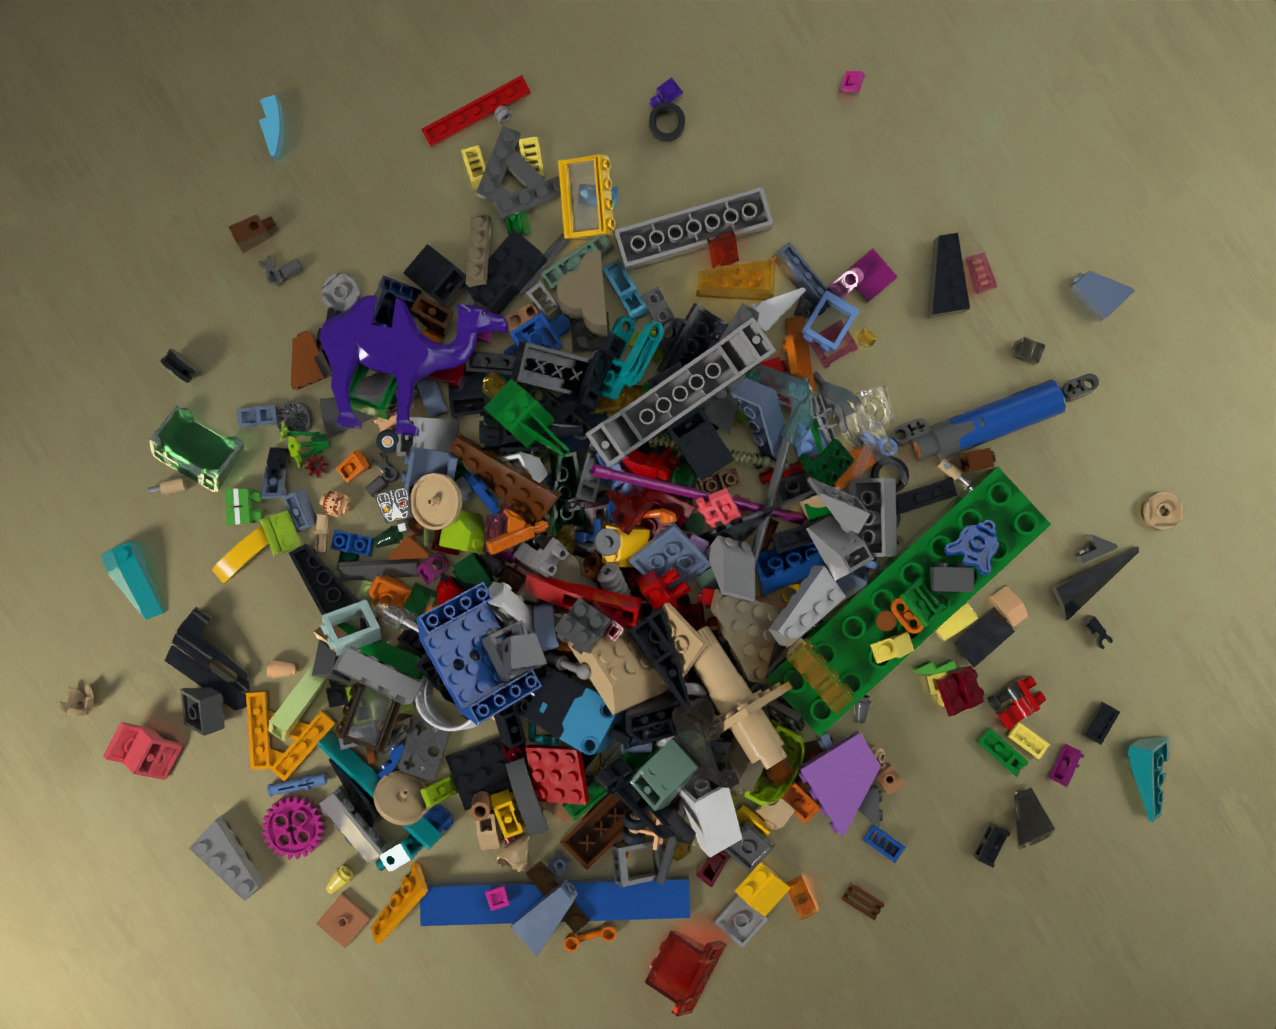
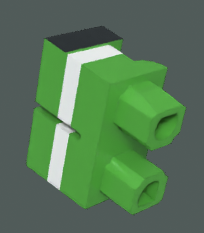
M248 488L225 489V506H243L226 508L227 526L252 524L263 519V509L254 510V502L263 501L261 498L262 491Z

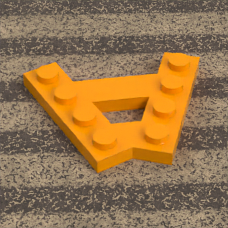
M267 691L247 692L246 703L251 770L271 769L283 781H286L337 722L323 710L319 712L310 724L299 721L288 736V738L295 741L283 753L270 747L269 721L275 712L268 710Z

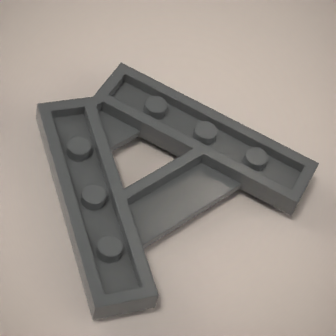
M504 125L475 196L494 203L501 220L561 198L559 176L546 181L515 151L521 133ZM506 170L526 188L511 194L501 184Z

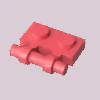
M727 488L710 494V501L708 502L704 501L702 497L696 500L699 512L704 515L705 522L712 528L716 527L717 522L720 520L725 525L742 518Z

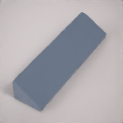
M789 242L772 256V259L797 289L803 287L806 289L802 296L812 300L814 306H816L823 293L827 290L826 286ZM824 303L818 315H822L831 306Z

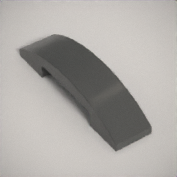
M591 441L576 498L595 503L601 478L591 476V468L593 464H601L596 456L598 451Z
M524 757L505 763L519 810L530 836L549 830L532 785Z

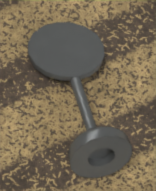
M604 528L596 533L594 545L589 547L584 544L570 542L567 543L566 548L574 555L582 558L591 553L611 556L620 549L621 540L616 531Z

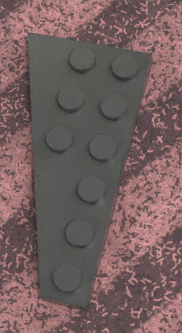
M742 303L719 342L754 317L757 322L759 312ZM745 374L699 405L711 423L729 434L738 404V398H733L731 392L743 381Z

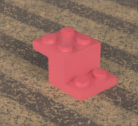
M120 722L103 757L106 760L123 763L133 774L166 780L183 746L178 742L163 739L154 729Z

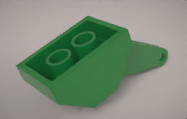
M510 379L484 407L494 419L527 449L538 441L564 458L565 454L541 436L546 431L568 453L571 451L549 430L550 425L555 419L513 380Z

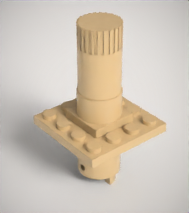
M705 626L698 630L697 633L708 644L692 667L710 694L709 696L719 710L720 715L713 719L715 723L710 726L711 730L707 727L698 733L700 737L694 740V743L699 748L730 729L751 763L753 764L761 760L767 770L786 758L787 754L782 748L784 742L762 708L793 687L789 681L783 685L779 682L764 692L760 689L752 693L709 626Z

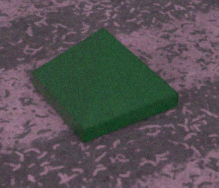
M340 551L337 570H339V562H357L360 555Z

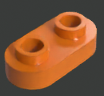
M900 597L892 601L891 612L905 630L910 633L922 631L924 627ZM899 604H903L904 606L902 611H899L897 609V606ZM912 619L916 621V625L913 627L910 626Z

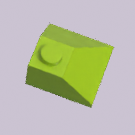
M461 510L458 519L450 527L442 529L439 546L483 554L487 534L481 514Z

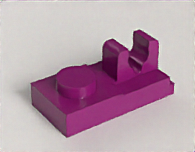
M1065 744L1049 778L1068 787L1075 768L1080 766L1078 762L1080 758L1084 757V754L1080 750Z

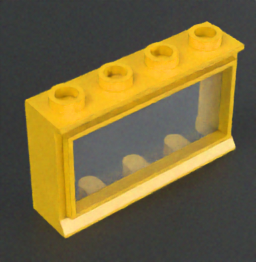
M598 154L558 160L565 239L574 240L614 234L615 220L612 211L614 202L611 198L612 181L609 174L611 164L608 156Z

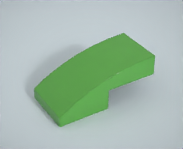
M951 659L934 666L932 661L928 660L912 668V670L917 674L931 675L944 673L957 667Z

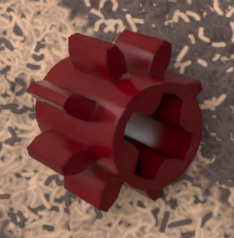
M313 454V459H306L309 463L304 469L311 471L309 476H313L316 473V476L321 478V473L328 474L326 466H329L330 463L324 462L325 456H321L318 459L317 454ZM314 463H319V470L316 469Z
M632 569L626 575L629 578L626 582L627 586L635 593L641 592L637 580L642 578L643 575L637 569Z
M526 743L513 749H509L504 744V756L508 757L510 761L523 758L526 755Z

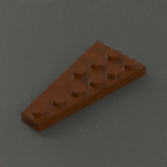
M462 434L455 439L449 448L511 509L532 526L544 518L563 494L558 490L554 492L547 488L548 485L544 482L539 483L533 480L529 473L506 460L504 462L499 460L493 452L487 453L481 449L479 444Z

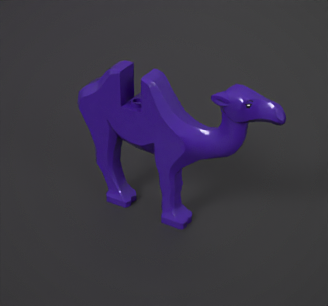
M375 295L362 297L348 311L328 319L323 324L320 332V342L332 369L331 389L339 411L337 426L362 429V422L353 414L349 393L353 376L358 365H361L376 372L395 375L398 385V410L395 432L400 435L418 437L420 430L410 421V409L414 401L413 391L415 385L424 377L437 371L455 368L466 363L474 352L478 334L491 331L506 333L509 329L507 320L503 316L492 313L480 306L458 304L459 315L456 338L450 344H440L430 340L419 331L407 305L397 298L395 300L392 328L382 323H378L375 326L377 297Z

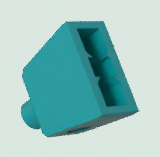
M409 833L386 848L380 855V859L376 860V866L380 871L387 868L391 872L412 860L421 851L423 845Z

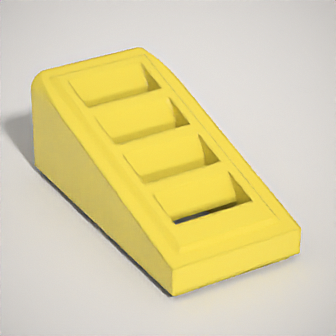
M538 137L519 139L521 157L527 162L538 160V163L530 165L534 169L539 168L540 171L538 173L545 178ZM535 145V147L524 149L525 146ZM535 152H536V154H537V155L528 156V157H526V155H525V154L535 153Z
M479 145L461 150L473 189L478 188L486 169ZM478 153V156L467 159L468 156Z

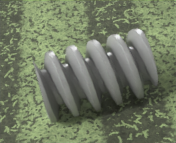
M616 563L604 565L601 568V572L597 575V580L600 582L602 589L632 596L619 566Z

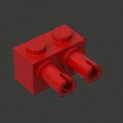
M674 567L661 576H658L652 570L637 580L641 593L656 611L662 608L665 603H670L675 609H678L677 600L691 591L685 581L671 590L667 588L669 584L681 578Z

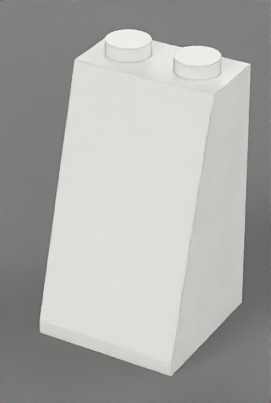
M710 767L694 774L681 789L679 795L691 826L696 832L695 836L700 848L709 857H712L743 838L729 785Z

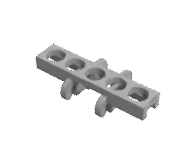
M821 395L810 398L816 415L814 418H817L820 426L818 430L821 429L826 445H828L833 439H836L832 427L838 424L834 423L831 425L828 423L826 412L832 410V408L826 409Z

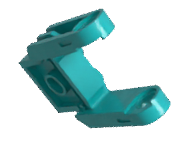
M625 316L617 318L610 333L616 334L627 342L621 356L635 331L634 320ZM626 321L628 328L626 331H623L622 324ZM650 321L645 325L625 362L618 359L613 360L599 391L603 394L602 398L616 401L621 395L624 386L632 387L641 380L663 337L664 328L661 323ZM655 326L656 334L652 337L650 330Z

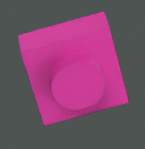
M846 71L840 89L843 92L859 93L865 74L862 71Z
M505 885L485 891L491 911L510 905Z

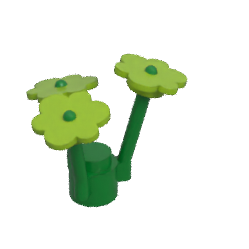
M282 421L281 430H279V433H281L280 442L283 441V437L287 438V434L312 436L310 442L300 443L295 436L288 437V449L298 468H301L299 463L302 462V458L315 453H322L323 449H328L326 434H320L319 431L287 430L288 426H284V421ZM311 446V449H314L306 453L299 454L301 447Z

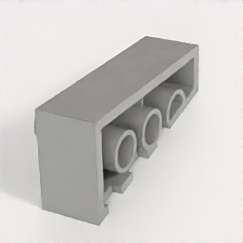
M354 646L343 648L333 667L334 670L400 704H412L422 683L414 680L412 676L406 673L401 674L395 671L396 668L391 665L379 663V659L371 655L365 656L361 654V650Z
M220 816L189 849L236 894L246 901L264 883V880L253 863L245 855V850L238 844L231 829L229 830L223 816Z

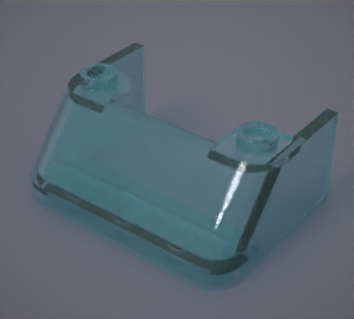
M757 364L748 371L745 378L773 388L777 392L780 404L795 409L781 436L796 448H799L814 421L812 386L804 380ZM737 406L734 420L744 426L747 417L745 412H740Z

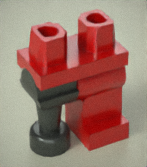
M644 443L626 455L627 457L621 461V468L639 476L656 480L662 479L667 482L672 475V469L677 470L680 467L681 458L673 455L674 448H666L664 445L652 448Z
M1030 675L1022 679L1015 678L1006 685L1005 691L997 697L991 695L987 698L993 710L997 711L995 714L1001 724L1007 730L1013 728L1022 719L1040 710L1039 706L1046 701L1041 691H1037L1034 694L1030 693L1029 689L1037 685L1034 678ZM1010 699L1011 703L1000 709L1001 703Z

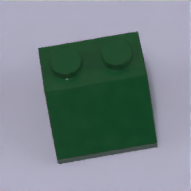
M471 553L453 565L455 570L452 572L458 581L462 580L465 583L475 585L484 582L486 587H490L493 582H496L479 559L477 553Z

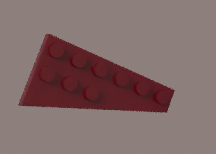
M643 487L634 512L667 509L676 514L677 521L661 523L660 517L641 518V524L636 526L651 529V541L672 523L681 528L698 506L671 493ZM626 567V569H627L626 575H627L632 569H633V570H636V568H635V567ZM626 575L624 577L625 582L629 579Z

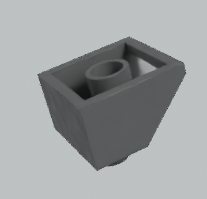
M212 688L180 689L185 725L203 736L225 728V714L222 708L223 697L220 692Z

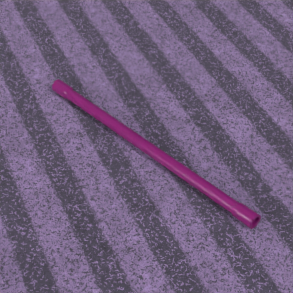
M593 464L591 468V476L617 480L694 499L702 497L707 502L710 501L709 495L713 494L699 489L614 470L597 464ZM733 498L738 509L757 512L762 510L764 506ZM776 508L771 513V517L801 525L806 519L804 513Z

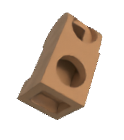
M530 303L504 317L508 323L509 333L540 314L534 303Z

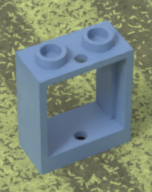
M826 290L800 333L804 334L803 338L807 341L819 343V347L822 350L834 352L860 310ZM824 303L849 317L834 343L810 329Z

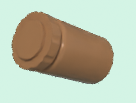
M480 791L473 797L470 813L472 818L477 821L487 819L490 813L491 795L485 791Z

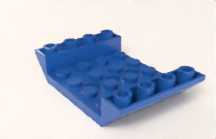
M484 582L417 617L419 639L459 711L476 725L483 723L542 687L533 669L502 683L482 642V639L488 636L486 632L494 628L501 630L498 621L487 604L493 598ZM505 634L496 638L501 650L502 642L506 639ZM470 651L477 654V661L470 659ZM454 660L461 663L460 671L454 668Z

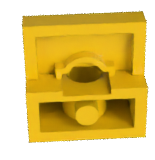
M507 789L491 795L492 806L504 838L522 833L526 825L514 792H510Z

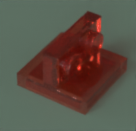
M633 486L627 495L620 490L616 492L612 488L606 493L616 506V509L610 516L622 532L627 535L632 532L653 506L636 486Z

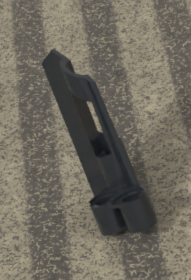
M196 606L175 631L176 634L164 661L202 688H212L220 692L223 697V703L233 710L246 708V693L250 690L248 674L200 634L212 617ZM218 660L237 674V681L211 662Z
M623 758L614 762L610 769L606 767L598 772L595 780L607 794H616L659 838L675 837L680 843H693L696 832L670 804L665 808L654 811L634 788L630 781L636 775V772ZM644 811H651L663 825H656Z

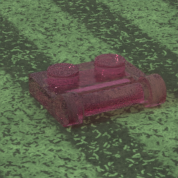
M839 320L818 334L834 343L844 323L842 320ZM849 331L846 332L842 341L846 340L848 345L827 358L824 355L825 351L819 347V343L815 341L813 343L809 342L824 369L830 367L831 363L849 352L858 350Z
M504 512L487 515L483 553L490 554L486 544L489 539L504 534L505 520V533H507L508 517ZM514 546L500 552H513Z

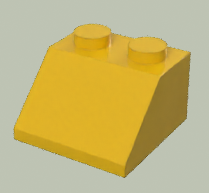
M615 522L606 525V528L613 529L618 533L621 546L614 555H602V563H616L619 567H634L629 562V557L650 541L651 529L639 526H626L625 523Z
M762 861L735 892L748 905L766 917L791 887Z

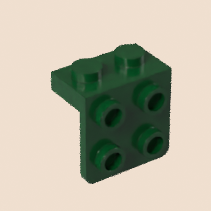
M833 439L815 460L804 453L798 457V460L803 464L801 468L806 473L812 474L810 478L829 486H833L854 462V458L837 439Z

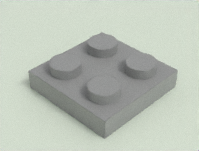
M737 894L716 917L714 923L740 947L744 948L768 921V918L748 905Z

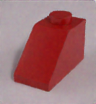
M448 577L445 581L442 580L436 587V604L439 606L466 590L452 578Z

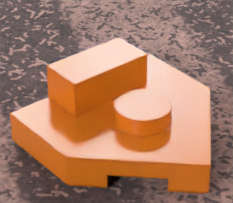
M377 574L368 589L377 615L384 614L383 609L379 608V605H386L391 609L404 607L412 593V588L403 585L401 580L386 574L384 577Z

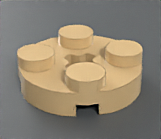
M1157 492L1147 497L1143 507V514L1149 526L1159 530H1169L1182 520L1184 506L1175 494L1171 492ZM1163 505L1165 509H1168V513H1165L1164 516L1159 512Z

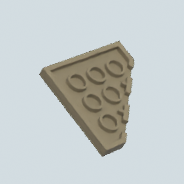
M715 589L710 609L713 615L717 617L720 623L719 628L731 646L730 651L736 663H739L743 671L741 674L744 680L765 684L775 638L768 629L778 617L782 608L756 600L751 602L724 595L720 590Z

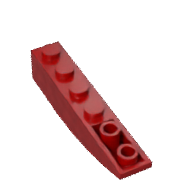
M528 572L526 574L524 591L568 610H571L578 598L583 599L590 605L596 600L628 621V626L636 627L642 598Z

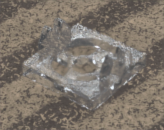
M886 386L855 393L860 401L865 397L866 402L861 409L859 408L860 403L854 405L851 402L852 408L858 411L853 413L857 432L894 423ZM871 395L878 396L882 403L876 404L872 402ZM868 404H872L875 408L872 415L866 411ZM884 409L883 417L877 422L876 414L878 410ZM865 414L868 416L870 423L866 422L861 415Z

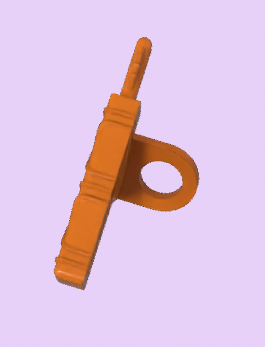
M505 508L503 512L508 517L507 533L489 539L486 542L488 551L493 555L526 540L528 541L535 537L534 533L544 532L548 528V522L541 520L538 523L536 522L534 526L530 523L525 524L526 522L521 516Z

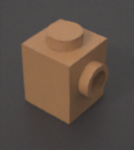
M889 763L881 764L875 778L890 796L905 784Z

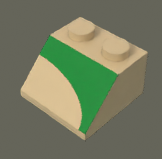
M818 494L799 501L807 523L823 519L824 516L829 514L833 515Z

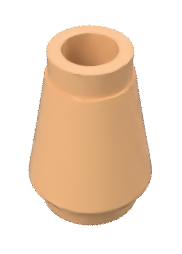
M277 660L267 663V677H272V679L296 674V663Z

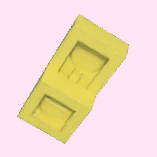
M966 602L937 631L945 641L976 621L978 616L969 603Z

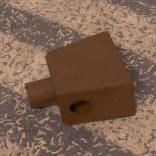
M254 215L229 226V229L241 252L245 253L268 240L267 231L276 227V224L271 216L261 221L258 215Z

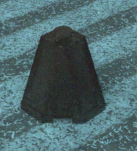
M1025 787L1015 792L1016 795L1013 797L1016 839L1019 850L1025 848L1027 843L1032 846L1051 837L1055 831L1052 822L1033 789H1026Z

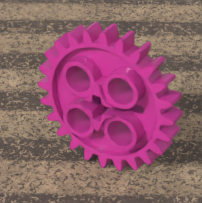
M288 796L286 802L281 798L279 805L276 802L272 804L273 809L269 808L267 810L269 815L263 817L267 822L261 825V827L266 828L261 833V835H267L264 842L270 841L271 843L268 849L274 847V854L280 851L281 858L288 854V860L293 855H295L296 859H299L301 854L306 857L308 851L312 853L315 850L314 847L320 845L317 840L323 839V836L319 833L325 831V828L320 827L325 821L319 820L323 814L316 813L319 807L312 808L313 801L306 804V798L304 797L299 801L298 796H295L293 801ZM298 812L305 815L304 821L298 819ZM284 816L286 824L280 823L278 817ZM292 825L293 827H296L297 829L294 831V828H291V829H290V826ZM301 831L308 834L307 840L301 837ZM282 835L289 837V843H285L282 840Z

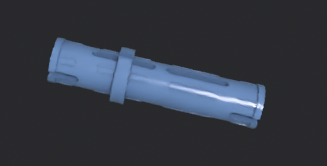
M326 773L313 776L304 775L303 778L268 784V794L273 796L302 789L307 791L312 787L327 785Z

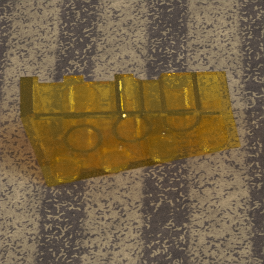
M776 257L769 258V260L752 261V263L742 265L735 264L725 268L719 267L698 271L696 297L761 301L774 297Z

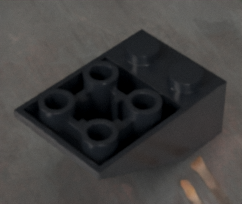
M428 244L403 272V274L446 309L464 291L463 287L466 284V274Z
M465 371L460 386L448 384L450 412L453 419L480 416L481 412H487L484 409L490 402L487 373Z
M700 406L667 427L670 437L700 481L705 480L734 461L731 453Z

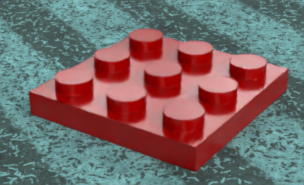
M529 744L525 747L531 782L539 802L586 805L589 802L581 751L573 746Z

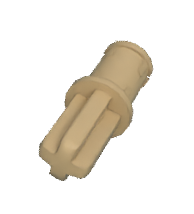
M317 514L316 531H314L315 552L326 551L327 534H329L327 532L329 515Z

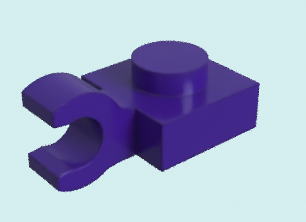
M671 77L656 89L658 94L650 99L651 102L649 104L654 108L663 102L673 103L683 95V91Z

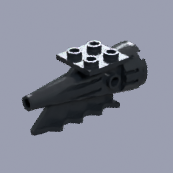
M538 402L555 419L550 425L549 430L558 439L584 434L583 423L565 422L567 417L579 406V402ZM488 412L480 413V416H484L483 421H479L480 443H484V446L481 447L482 450L499 448L500 452H505V455L518 453L519 451L535 455L543 448V444L536 441L527 449ZM546 431L541 435L547 440H553Z

